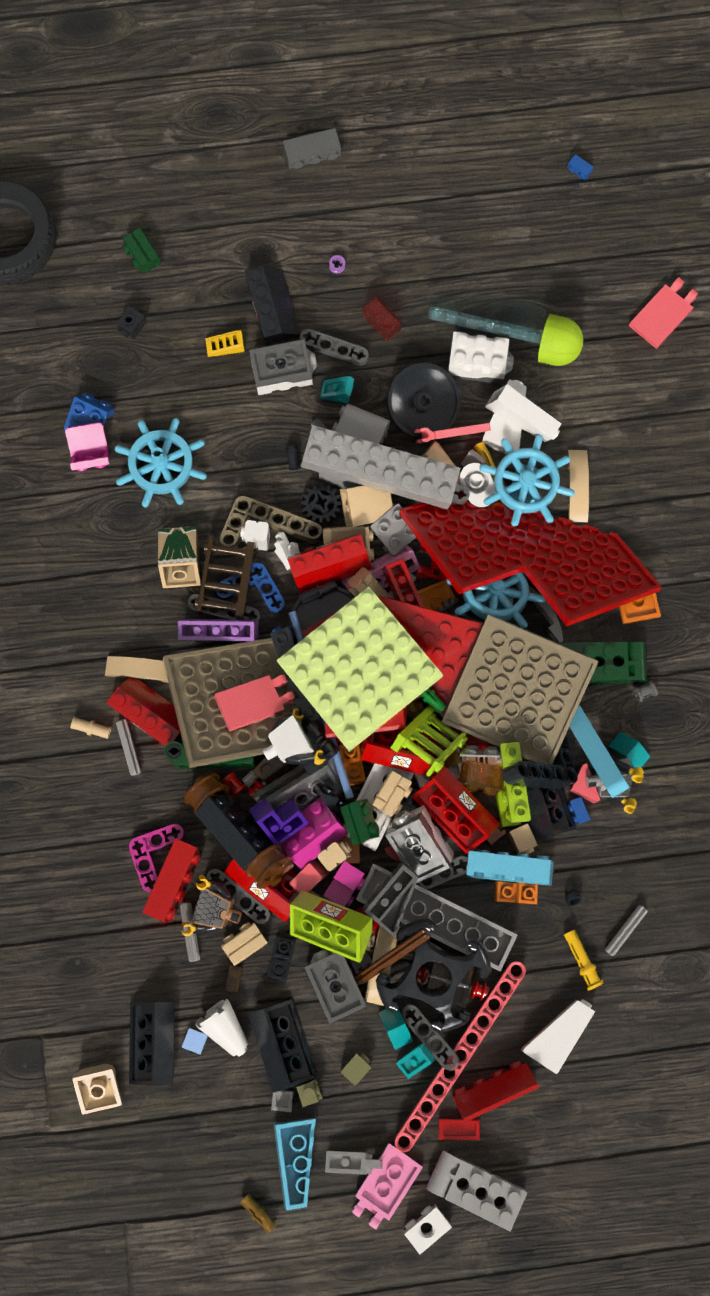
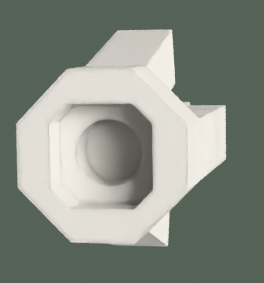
M278 532L275 536L276 542L274 545L276 549L274 552L283 562L286 570L289 571L291 568L287 559L288 556L300 553L298 544L294 542L289 543L285 533Z

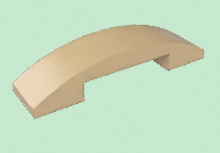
M568 450V456L570 457V462L568 463L569 488L575 491L574 496H569L568 518L573 523H588L589 468L587 450Z
M107 657L105 676L151 679L168 683L163 661L135 657Z
M382 926L379 927L372 963L397 946L398 940L396 936L393 937ZM392 965L384 969L382 972L390 976ZM377 974L368 981L365 1002L383 1005L376 987Z

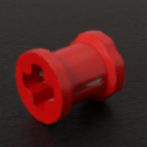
M235 771L221 781L223 785L225 784L230 787L234 797L247 787L236 777Z

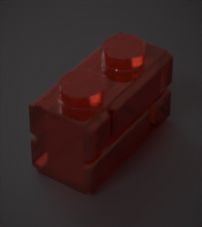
M377 297L363 307V317L387 342L400 332L401 322L394 317Z

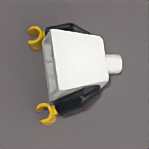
M295 708L292 714L289 713L277 718L271 728V733L268 735L272 745L263 749V753L268 760L277 755L284 763L297 765L311 763L320 765L326 760L318 758L319 755L323 754L322 750H318L313 754L314 750L300 725L304 715L296 716L299 712L298 708Z

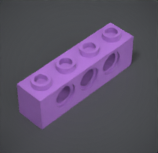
M182 619L178 621V640L255 641L258 639V620Z

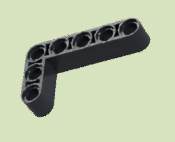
M567 735L563 739L553 764L519 761L502 770L504 781L509 785L562 789L576 783L578 777Z

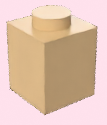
M528 824L508 833L517 854H530L534 852L533 848L537 846V843Z

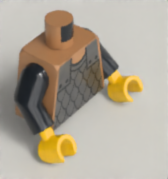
M200 875L199 879L204 882L202 884L195 883L197 888L201 890L191 921L194 924L190 925L186 921L182 923L184 927L189 926L187 931H181L184 936H189L192 933L206 934L219 931L227 925L228 920L238 924L242 916V912L232 909L235 899L231 897V893L223 883L214 880L207 881L204 875Z

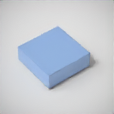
M189 1028L182 1048L201 1054L208 1036Z

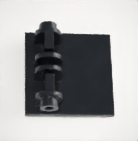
M315 720L304 728L303 731L314 750L313 754L318 750H322L323 754L319 755L318 758L326 760L320 765L315 763L302 765L310 776L340 751L330 738H326V733Z

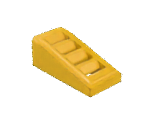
M241 330L205 338L208 357L244 352ZM237 339V345H234L233 340ZM230 340L229 347H227L226 341ZM222 341L223 348L220 349L219 342ZM215 342L216 350L212 351V343Z

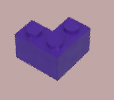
M264 798L249 809L256 822L274 845H280L309 824L292 799L275 810L268 800Z

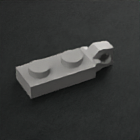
M326 1151V1173L367 1175L371 1174L372 1169H383V1161L373 1160L372 1154Z

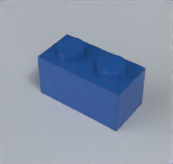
M576 154L569 161L567 167L571 172H574L579 178L584 180L593 171V166Z
M581 797L568 802V808L570 812L572 811L574 815L572 816L573 820L577 825L591 820Z

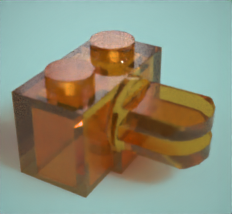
M468 760L461 764L460 782L470 792L480 790L484 791L486 795H495L503 791V767Z

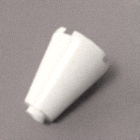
M221 1000L206 1011L205 1018L200 1017L195 1025L232 1056L237 1055L239 1057L248 1050L247 1045L249 1043L229 1000Z

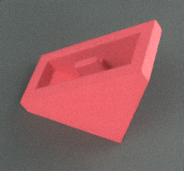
M583 764L577 773V782L572 784L569 791L592 803L599 802L600 798L596 787L587 788L586 776L592 775L588 764Z
M315 859L289 884L298 894L302 891L309 893L329 872Z

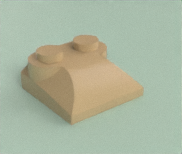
M101 1064L81 1069L73 1074L72 1079L82 1115L122 1105L116 1080V1070L113 1065Z

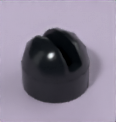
M571 889L569 893L566 891L565 901L568 906H575L581 902L582 897L577 890Z

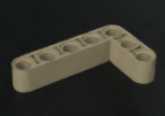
M240 496L235 500L220 536L222 546L237 548L241 540V527L245 526L247 520L256 521V523L267 522L269 528L315 544L322 539V529L316 522L249 497ZM243 503L248 505V508L245 510L239 509V506ZM259 510H264L266 512L265 515L261 517L257 516L256 513ZM279 516L283 518V521L275 523L273 521L274 518ZM236 520L241 522L240 526L233 527L231 525L232 522ZM298 523L301 525V527L298 530H293L291 528L292 524ZM311 530H317L319 532L318 535L314 537L310 536L308 533ZM231 537L234 539L231 544L224 543L226 538Z

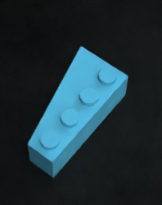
M488 850L469 851L467 875L479 879L552 886L554 862L549 860L548 856L537 855V858H529L528 854L520 853L517 856H511L508 852L493 854Z
M314 1117L274 1123L283 1202L286 1210L307 1207L316 1122Z

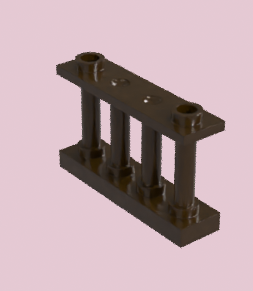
M209 536V541H206L204 545L206 559L199 597L196 596L195 608L202 615L204 607L233 611L237 620H244L256 550L255 542L247 541L246 547L236 548L214 545V537ZM213 552L242 556L244 564L238 567L211 563ZM210 570L239 574L241 583L232 585L208 581ZM207 589L234 592L238 595V601L232 604L205 600Z

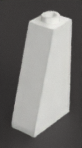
M509 379L507 384L525 397L527 386H524L518 380ZM494 413L490 421L491 431L485 432L482 442H485V445L507 454L501 444V440L506 438L514 451L519 449L522 429Z
M508 384L496 390L485 406L490 411L533 436L541 435L544 442L551 439L554 440L560 432L558 430L561 425L559 421Z
M583 999L581 1002L575 1000L525 1044L521 1051L557 1074L595 1013L591 1009L592 1005Z

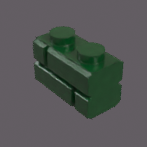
M138 228L122 238L124 243L122 248L127 256L131 255L133 258L131 262L136 270L140 269L142 274H145L161 264L159 255L142 228Z
M368 799L358 800L340 807L352 846L380 837L378 833L379 826L374 820L372 814L373 807L368 802Z

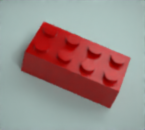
M175 838L142 913L165 923L174 920L178 911L175 909L178 902H182L186 891H183L186 883L190 884L194 875L192 873L194 865L198 866L201 860V850Z

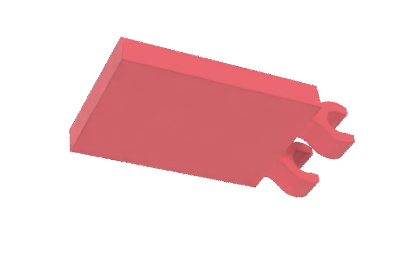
M679 277L670 288L665 284L629 324V327L656 349L694 308L690 304L696 299L698 293L692 289L685 299L680 297L677 292L683 286L684 281Z
M490 423L434 432L428 428L414 430V433L422 434V438L416 440V443H424L429 440L491 431Z
M285 674L273 680L268 675L214 695L229 732L283 713L285 710L283 706L294 703L295 696L292 691L281 697L278 696L276 689L286 686L288 680Z

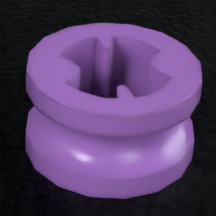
M340 255L331 257L329 261L331 272L341 273L345 269V259ZM336 261H339L341 267L338 266V268H335L334 263H336Z

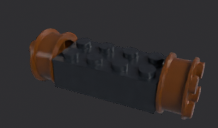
M211 773L206 776L200 775L195 780V784L183 795L184 802L195 809V815L243 871L246 870V875L256 880V886L259 889H264L270 885L276 886L281 881L284 873L293 867L292 858L286 857L281 852L282 847L279 844L274 845L270 838L263 833L262 828L250 818V814L237 803V799L229 794L230 787L223 785L219 781L220 776L217 773Z

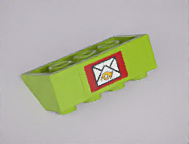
M302 891L290 903V935L358 963L362 961L372 934V917Z

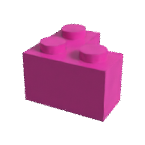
M344 861L323 897L333 903L349 908L355 899L352 896L356 889L360 891L365 882L363 878L364 873Z

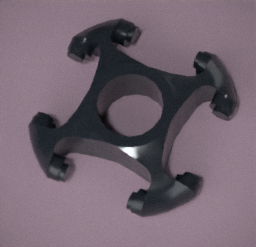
M423 918L407 923L398 929L396 939L403 942L423 928L433 932L436 922L429 918ZM471 938L467 945L471 954L461 955L443 950L427 940L415 948L409 966L398 981L390 983V976L380 972L376 979V987L385 1008L391 1012H397L400 1003L395 996L403 995L422 1000L443 1013V1019L438 1017L432 1022L431 1028L436 1032H448L468 1023L471 1017L469 1010L462 1008L455 1012L451 1007L456 988L472 967H477L478 975L485 979L489 977L492 971L488 954L481 941ZM430 961L441 962L450 970V979L440 988H426L416 978V973L421 965Z

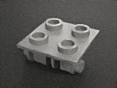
M399 503L370 526L384 544L382 547L384 551L390 552L392 556L396 555L416 538L399 515L400 509H402Z
M467 745L460 753L462 763H466V765H476V757L478 766H480V757H483V766H486V757H488L487 766L502 764L498 746H486V749H478L477 745Z

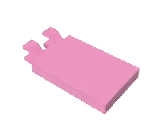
M388 1143L378 1159L383 1161V1169H372L371 1174H368L355 1195L359 1201L352 1210V1213L360 1217L365 1208L374 1213L375 1215L369 1222V1225L374 1229H377L384 1217L390 1220L423 1168L390 1143Z

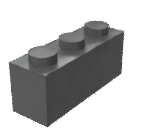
M335 128L283 141V149L289 169H298L303 165L317 164L327 159L334 160L341 156V146Z

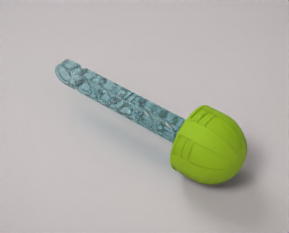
M429 307L428 318L432 320L540 344L538 362L555 366L569 364L579 356L583 347V334L580 327L573 320L566 317L549 314L544 331L444 308Z

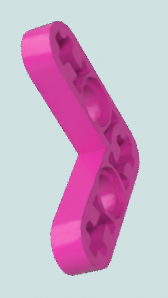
M172 824L136 837L129 843V850L141 886L146 892L151 893L152 889L146 887L148 879L146 876L143 878L142 874H148L153 871V875H150L151 880L156 881L158 878L150 852L173 844L175 837H167L170 841L166 842L163 831H166L168 835L173 832V828L180 830L181 833L178 834L176 839L181 841L185 833L184 829L178 824ZM156 834L162 837L161 844L157 846L151 842L152 837ZM138 841L140 844H143V847H141L142 854L147 853V856H141L136 860V856L140 855L138 850L133 849V847L136 846L135 842ZM142 860H148L150 863V867L146 871H142L139 868V863Z

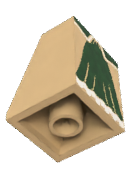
M196 526L158 529V567L163 588L201 586Z

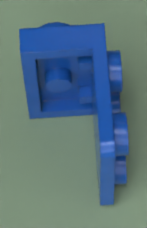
M89 393L77 395L73 399L64 431L67 427L101 422L104 427L106 419L114 415L116 408L110 406L109 402L94 399V396Z

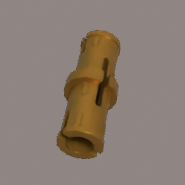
M250 1193L240 1202L251 1214L252 1220H256L267 1234L277 1225L264 1211L265 1208L261 1207Z

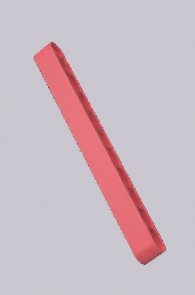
M511 962L507 965L488 994L487 999L484 1000L453 1047L455 1053L457 1050H464L466 1053L465 1059L460 1061L459 1066L454 1070V1075L451 1078H446L444 1076L445 1068L441 1066L403 1123L394 1140L395 1146L399 1151L407 1152L413 1147L526 973L522 963ZM513 965H518L521 969V973L517 977L511 974V967ZM502 982H507L510 986V990L507 993L500 991V984ZM493 998L499 1002L496 1010H491L488 1006L489 1001ZM482 1015L488 1019V1023L484 1027H480L477 1023L478 1018ZM471 1032L477 1036V1040L473 1044H469L466 1041V1036ZM448 1056L445 1064L453 1065L452 1060L454 1057ZM436 1084L443 1086V1092L440 1095H435L432 1092V1088ZM425 1101H429L432 1104V1109L429 1112L421 1110V1105ZM412 1119H419L421 1122L420 1127L416 1130L411 1129L409 1126ZM402 1136L409 1138V1144L405 1147L398 1144V1140Z

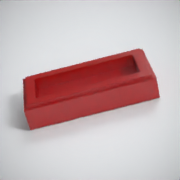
M439 1118V1140H480L479 1119H471L464 1122L463 1119Z

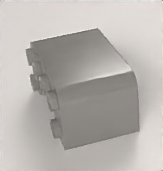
M347 404L346 407L342 406L339 413V423L335 422L332 431L381 445L389 432L390 420ZM319 473L320 480L342 489L362 486L361 484Z

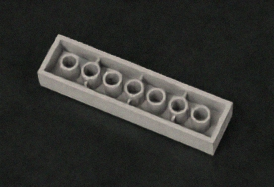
M312 425L301 463L302 468L444 509H448L452 503L460 472L459 467Z
M373 864L356 900L366 904L392 872ZM415 885L403 919H401V922L404 924L423 918L434 920L436 926L433 932H429L431 937L466 955L471 954L469 948H467L471 938L481 941L488 954L491 967L500 972L517 937V934L418 885Z

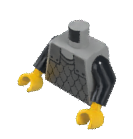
M629 758L613 760L630 787L614 798L607 791L597 772L596 775L586 776L587 788L596 787L600 797H608L619 804H625L624 811L629 814L634 812L637 805L634 798L626 799L625 797H629L632 781L642 782L644 771L641 767L633 769Z

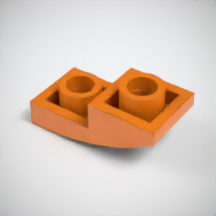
M344 744L339 745L350 786L365 783L366 778L362 760H360L359 744L350 752Z
M495 882L494 901L537 904L538 884Z

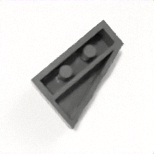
M399 863L363 906L362 910L395 937L419 877L405 865Z

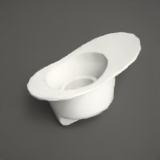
M479 463L468 464L460 473L461 485L467 487L470 493L468 500L477 507L488 506L484 504V499L496 493L491 475L480 471L479 467L481 464Z

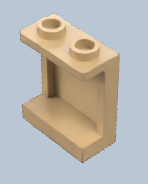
M364 485L340 489L346 527L375 523L394 507L391 499L392 493Z
M368 525L323 528L324 544L361 533L370 563L371 560H374V549H370V541H373V530H369Z

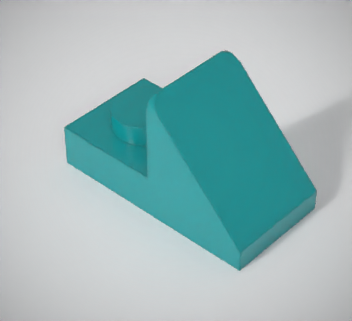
M346 376L324 380L320 398L345 404L348 403L353 389L354 378Z
M422 1043L397 1061L396 1064L407 1079L430 1065L435 1058L424 1043Z

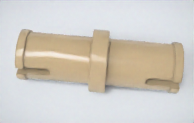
M73 717L71 722V729L86 732L89 736L93 734L108 739L111 733V727L97 724L93 720L86 721Z

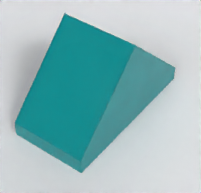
M619 732L608 746L622 759L629 758L633 768H642L650 758V755L639 741L622 732Z
M387 1009L378 1012L395 1050L413 1042L399 1009L397 1012H391Z

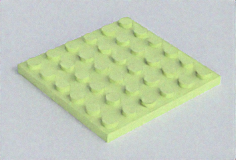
M370 587L366 588L276 660L349 752L443 677L440 670Z

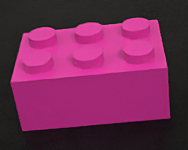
M321 797L302 811L309 824L281 843L287 855L292 858V861L300 869H303L317 858L318 854L327 849L332 843L339 841L348 834L335 812Z

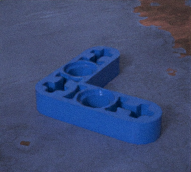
M261 563L253 564L252 574L255 573L254 569L256 568L258 570L262 569L261 576L257 574L252 576L253 581L250 582V587L256 586L272 613H281L285 608L282 595L265 566ZM234 574L220 583L230 584L229 582L232 581L233 585H237L236 580L240 576L239 574ZM266 583L271 584L273 587L269 593L262 591V586ZM216 590L217 596L222 600L230 599L236 595L234 592H228L226 595L224 593L220 594L221 591ZM273 595L277 602L281 601V603L279 604L280 608L278 609L276 607H272L273 601L271 599V596Z

